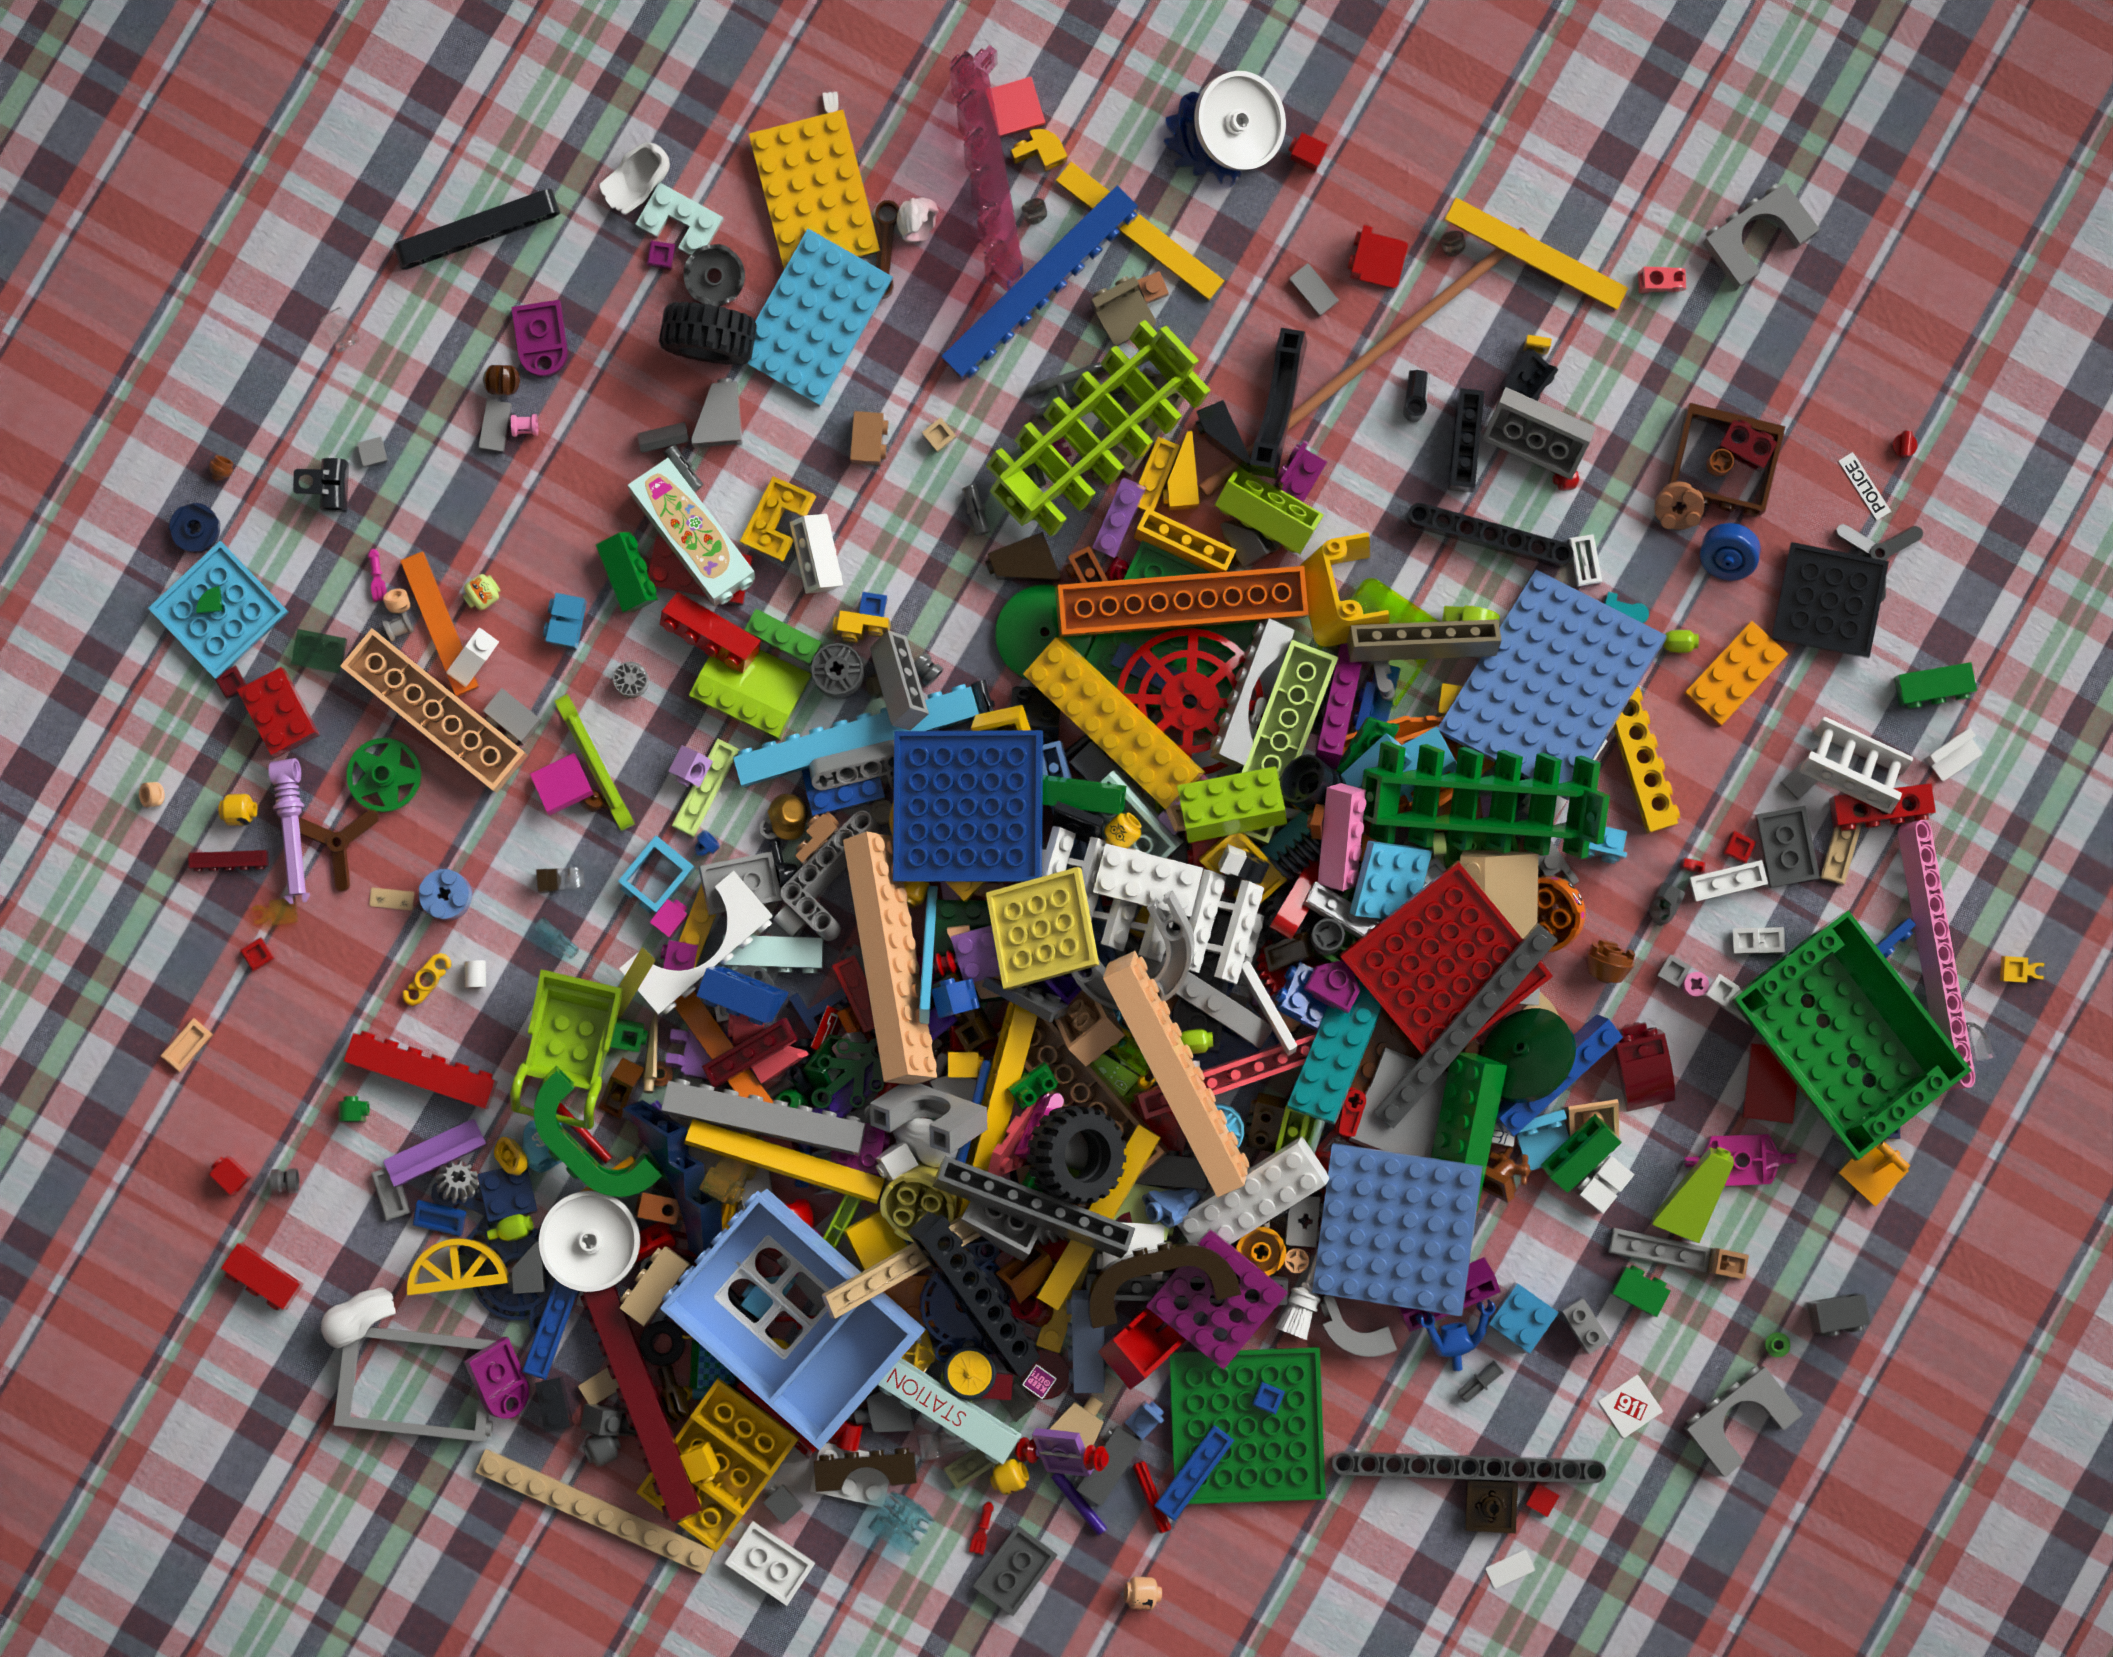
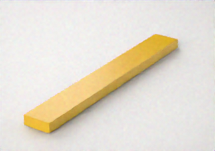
M1070 162L1056 179V183L1091 210L1110 193L1108 189L1073 162ZM1140 214L1131 224L1127 225L1125 223L1119 229L1123 235L1208 301L1211 300L1225 282V280Z
M1457 197L1454 198L1444 218V221L1614 310H1618L1628 290V287Z
M695 1119L692 1120L685 1139L686 1145L875 1204L878 1202L885 1178Z
M1140 1124L1137 1126L1124 1149V1155H1127L1126 1163L1123 1162L1122 1169L1125 1170L1122 1177L1117 1179L1118 1185L1115 1189H1109L1110 1194L1104 1199L1099 1198L1098 1202L1092 1203L1089 1211L1114 1219L1160 1141V1136ZM1070 1240L1037 1298L1059 1311L1096 1249Z

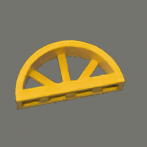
M449 1239L431 1246L419 1256L409 1274L407 1295L508 1283L509 1273L499 1255L487 1245L471 1239ZM457 1245L469 1246L482 1252L462 1278ZM446 1247L450 1248L453 1279L428 1260L436 1252ZM487 1258L493 1262L499 1273L473 1277ZM423 1267L441 1280L417 1284Z

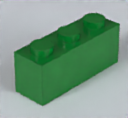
M619 532L595 544L622 612H635L658 600L656 587L649 578L646 562L641 558L637 540L631 532Z
M1972 662L1899 674L1894 677L1899 707L1907 705V709L1922 707V703L1931 701L1932 705L1946 703V698L1955 697L1956 701L1970 699V694L1977 691Z
M1594 1114L1553 1152L1541 1166L1548 1176L1568 1193L1612 1153L1622 1141L1603 1120Z

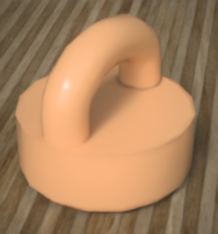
M404 589L390 590L383 597L384 604L391 613H404L410 608L409 597Z
M148 782L141 785L139 799L144 807L160 806L163 803L165 793L160 783Z

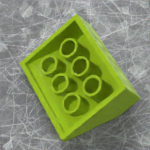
M760 649L759 654L743 674L729 668L717 658L709 656L689 696L691 699L780 741L812 674Z

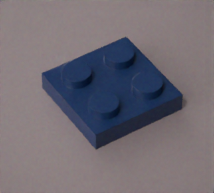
M503 1168L478 1174L477 1177L488 1224L501 1221L516 1214L528 1215L537 1213L538 1210L528 1168L519 1176L509 1174Z

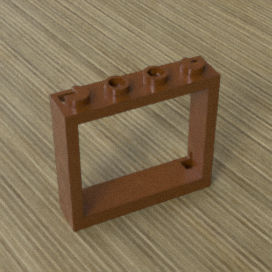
M1689 403L1685 410L1668 484L1678 480L1692 419L1728 427L1733 420H1744L1752 426L1751 429L1759 433L1764 431L1774 437L1773 440L1778 442L1765 466L1757 503L1754 504L1699 491L1704 497V505L1713 503L1719 505V508L1725 511L1741 510L1744 515L1750 517L1762 515L1766 511L1786 426Z

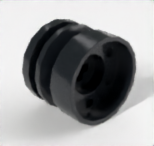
M1310 754L1301 755L1292 760L1284 769L1280 778L1282 795L1308 816L1309 813L1314 812L1316 804L1325 805L1327 787L1339 783L1346 784L1345 779L1337 771L1317 756Z

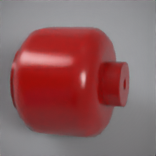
M1576 470L1572 480L1555 473L1552 478L1553 484L1557 485L1560 491L1575 489L1579 483L1578 471Z

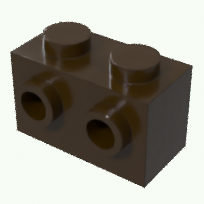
M1259 1092L1257 1101H1251L1249 1115H1253L1252 1123H1246L1244 1137H1248L1246 1147L1275 1153L1288 1101L1287 1098ZM1269 1114L1270 1118L1263 1117L1262 1115Z

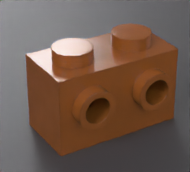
M1090 546L1067 557L1065 569L1071 579L1075 578L1077 583L1108 581Z

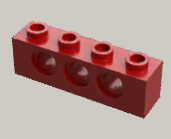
M1932 783L1893 788L1901 792L1902 795L1891 814H1882L1878 811V808L1848 794L1833 796L1829 799L1833 828L1841 827V831L1855 830L1858 824H1865L1866 828L1881 826L1880 822L1890 821V825L1905 823V819L1914 818V821L1929 820V816L1936 813ZM1903 799H1907L1912 803L1911 811H1906L1902 807ZM1854 805H1858L1863 809V817H1857L1854 814Z

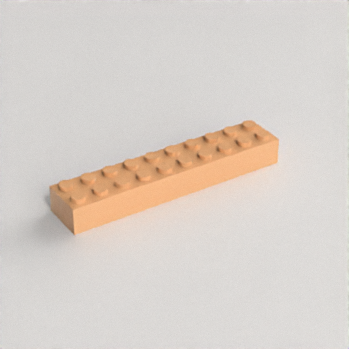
M864 832L844 839L843 843L883 1080L889 1083L915 1085L937 1078L936 1061L932 1050V1037L929 1033L928 1024L919 1022L920 966L916 957V943L912 934L911 916L907 905V892L904 882L893 881V836Z
M1133 951L1109 962L1103 979L1218 1198L1245 1186L1246 1176L1248 1175L1247 1171L1250 1166L1249 1161L1244 1153L1240 1154L1237 1148L1238 1140L1234 1132H1229L1225 1125L1227 1120L1223 1111L1218 1110L1214 1104L1216 1099L1211 1088H1206L1201 1068L1199 1066L1195 1067L1190 1047L1187 1044H1183L1180 1038L1182 1033L1176 1022L1172 1023L1167 1003L1160 1000L1157 994L1159 988L1153 978L1150 979L1146 973L1148 968L1142 956L1138 957L1136 951Z

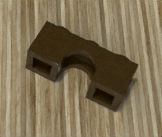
M958 972L940 980L944 981L954 978L956 983L963 981L961 972ZM940 981L932 985L931 989L941 987ZM981 1005L980 1008L955 1014L959 1021V1028L954 1031L966 1052L979 1049L998 1037Z

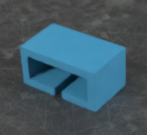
M555 593V598L550 599L548 613H551L552 616L550 622L545 623L543 637H546L548 644L578 649L587 606L585 598Z

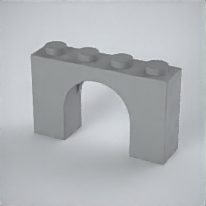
M1786 182L1781 186L1773 185L1765 191L1766 196L1761 200H1758V198L1753 199L1745 205L1746 210L1739 214L1736 211L1725 220L1727 223L1719 228L1716 225L1706 233L1707 238L1704 240L1703 245L1736 290L1757 277L1760 273L1759 268L1742 244V230L1747 223L1757 219H1766L1776 223L1795 248H1798L1814 237L1820 230Z
M919 1083L915 1085L899 1084L870 1103L871 1126L888 1132H892L907 1121L915 1118H939L929 1124L930 1147L948 1154L953 1153L987 1130V1107Z
M1757 1366L1752 1367L1744 1374L1747 1378L1740 1383L1737 1381L1732 1383L1725 1389L1727 1394L1720 1399L1715 1397L1706 1404L1707 1410L1702 1414L1697 1412L1686 1420L1688 1425L1684 1427L1685 1431L1723 1477H1726L1744 1463V1460L1727 1440L1723 1429L1725 1415L1733 1405L1742 1401L1756 1402L1781 1430H1785L1803 1415L1764 1366L1759 1368Z

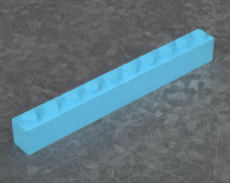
M963 684L951 688L952 692L942 695V691L927 695L928 699L925 702L929 714L911 731H936L973 720L975 715L979 714L972 688H966V685ZM887 707L880 709V714L871 716V713H865L856 716L857 720L847 723V720L833 723V728L824 730L823 727H817L809 730V735L800 737L799 734L785 737L786 741L776 744V741H770L762 744V749L755 751L752 748L738 751V756L733 757L740 784L742 787H747L808 769L810 763L820 757L894 740V731L909 730L891 725Z

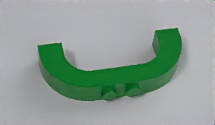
M557 1065L544 1077L537 1089L534 1100L535 1126L540 1138L550 1149L548 1153L557 1162L561 1160L567 1166L566 1171L574 1179L579 1178L598 1193L614 1197H625L646 1190L662 1177V1170L645 1153L630 1166L623 1169H608L600 1165L559 1124L556 1117L559 1103L574 1089V1082Z

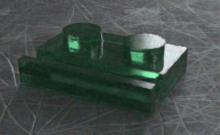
M297 629L290 664L340 674V666L343 663L348 639Z

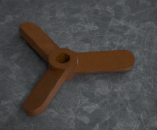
M373 809L367 810L339 832L330 831L308 820L299 818L300 835L326 845L331 850L335 888L338 891L344 892L350 887L346 850L349 843L379 820L378 812ZM340 838L341 845L336 847L335 840Z

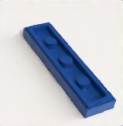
M556 1279L522 1370L524 1373L543 1380H547L578 1294L577 1290L564 1286Z
M1213 1425L1154 1506L1175 1521L1234 1442V1439Z

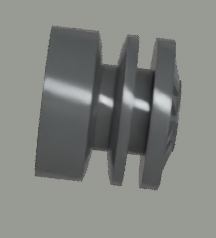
M841 643L828 644L821 648L813 658L811 665L812 677L819 691L827 697L837 700L846 699L856 694L861 688L865 677L864 665L857 651L849 645ZM838 664L839 667H844V669L841 670V675L838 676L835 672L831 673V671L834 670V665Z

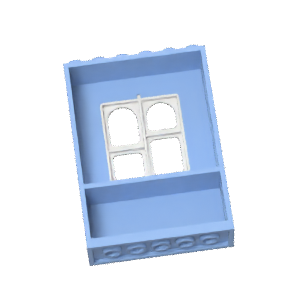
M768 1189L762 1193L757 1191L745 1202L746 1210L743 1211L741 1209L727 1223L730 1228L728 1230L725 1228L712 1240L713 1248L708 1247L694 1261L697 1266H692L679 1278L680 1286L676 1284L662 1298L665 1303L660 1309L820 1451L926 1329L884 1292L836 1319L830 1318L826 1306L815 1318L810 1319L782 1293L786 1285L798 1272H804L827 1292L861 1273V1271ZM765 1248L777 1249L791 1262L789 1268L773 1284L762 1277L755 1266V1258L758 1252ZM743 1278L752 1281L773 1300V1305L756 1323L749 1320L729 1300V1287L737 1279ZM781 1311H786L803 1326V1332L786 1350L782 1349L765 1333L766 1327Z

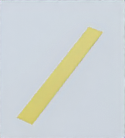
M643 947L618 986L622 988V1000L618 1012L620 1018L655 962V959Z

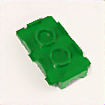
M1366 717L1342 756L1337 772L1341 775L1386 733L1394 738L1400 729L1399 725L1376 720L1377 718Z

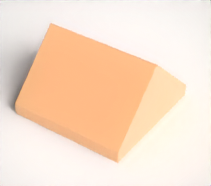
M1618 1099L1564 1107L1569 1138L1594 1114L1603 1120L1619 1138Z

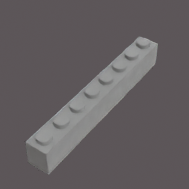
M675 1079V1082L668 1081L661 1109L663 1114L690 1120L695 1119L708 1124L851 1155H860L866 1126L865 1123H861V1119L858 1117L847 1116L846 1119L836 1117L837 1113L822 1110V1114L812 1112V1108L798 1105L796 1109L787 1107L788 1103L780 1100H773V1103L763 1101V1097L757 1095H749L748 1098L738 1096L739 1092L724 1089V1093L714 1091L715 1087L706 1084L694 1087L690 1086L689 1081L683 1079Z

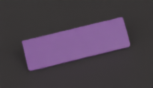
M471 1119L389 1157L383 1162L393 1186L396 1188L446 1165L450 1161L476 1151L487 1144L475 1119Z

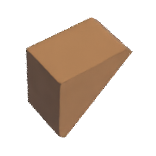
M1711 1248L1707 1273L1745 1280L1749 1255Z

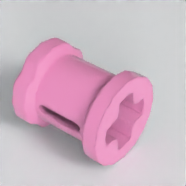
M532 414L531 417L511 415L512 436L517 437L518 434L538 436L537 414Z

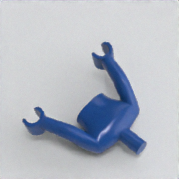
M1489 1299L1487 1300L1488 1306L1485 1309L1482 1302H1478L1476 1305L1481 1314L1477 1329L1472 1335L1469 1334L1465 1323L1457 1322L1441 1326L1439 1337L1434 1326L1435 1317L1430 1312H1427L1428 1318L1424 1321L1423 1316L1417 1314L1416 1320L1426 1328L1435 1353L1441 1357H1452L1453 1371H1461L1463 1369L1461 1355L1474 1350L1484 1338L1487 1332L1489 1316L1495 1312L1496 1308L1495 1304Z

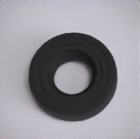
M657 1321L645 1328L640 1338L642 1355L648 1362L657 1366L673 1364L682 1356L685 1349V1339L682 1338L683 1332L677 1325L669 1321ZM664 1333L671 1338L672 1347L667 1353H659L654 1349L653 1339L656 1335Z

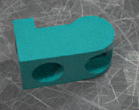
M1607 592L1604 604L1641 623L1647 621L1649 610L1644 604L1636 603L1631 605L1616 601L1618 594Z

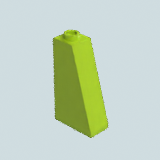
M1710 1147L1652 1216V1224L1700 1243L1733 1168L1734 1158L1731 1156V1153L1720 1147H1717V1149Z

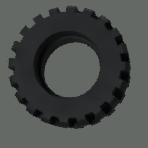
M673 302L664 309L659 343L665 351L677 356H683L684 358L714 364L743 365L752 358L757 325L751 316L739 313L736 310L710 304Z
M1062 1106L1061 1109L1051 1110L1049 1116L1044 1115L1039 1120L1041 1125L1034 1127L1031 1133L1034 1135L1033 1139L1028 1141L1027 1146L1030 1148V1154H1027V1162L1031 1164V1168H1028L1030 1176L1036 1178L1034 1184L1038 1189H1043L1044 1194L1064 1202L1092 1204L1098 1202L1099 1198L1104 1199L1110 1194L1109 1189L1116 1188L1119 1183L1117 1181L1118 1177H1122L1125 1169H1122L1123 1162L1126 1163L1127 1155H1124V1149L1126 1148L1125 1140H1121L1120 1137L1123 1133L1120 1127L1114 1126L1116 1123L1111 1116H1106L1105 1112L1090 1107ZM1080 1132L1088 1145V1161L1084 1170L1077 1177L1073 1178L1066 1167L1065 1151L1070 1139Z

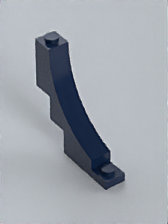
M644 1100L623 1108V1117L638 1126L639 1139L655 1157L673 1189L686 1229L688 1250L699 1256L708 1247L712 1249L714 1246L711 1244L712 1240L722 1232L721 1200L705 1189L704 1164L689 1155V1147L685 1144L688 1134L687 1128Z

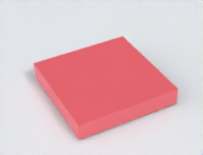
M1032 77L985 90L999 138L1045 125V119Z

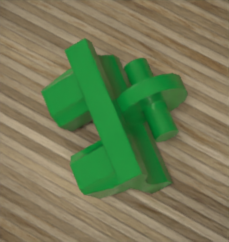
M1043 1062L1028 1074L1026 1072L1022 1073V1078L1008 1087V1090L1015 1098L1019 1107L1024 1109L1026 1106L1030 1107L1034 1104L1036 1099L1047 1091L1050 1092L1056 1088L1058 1081L1048 1065Z

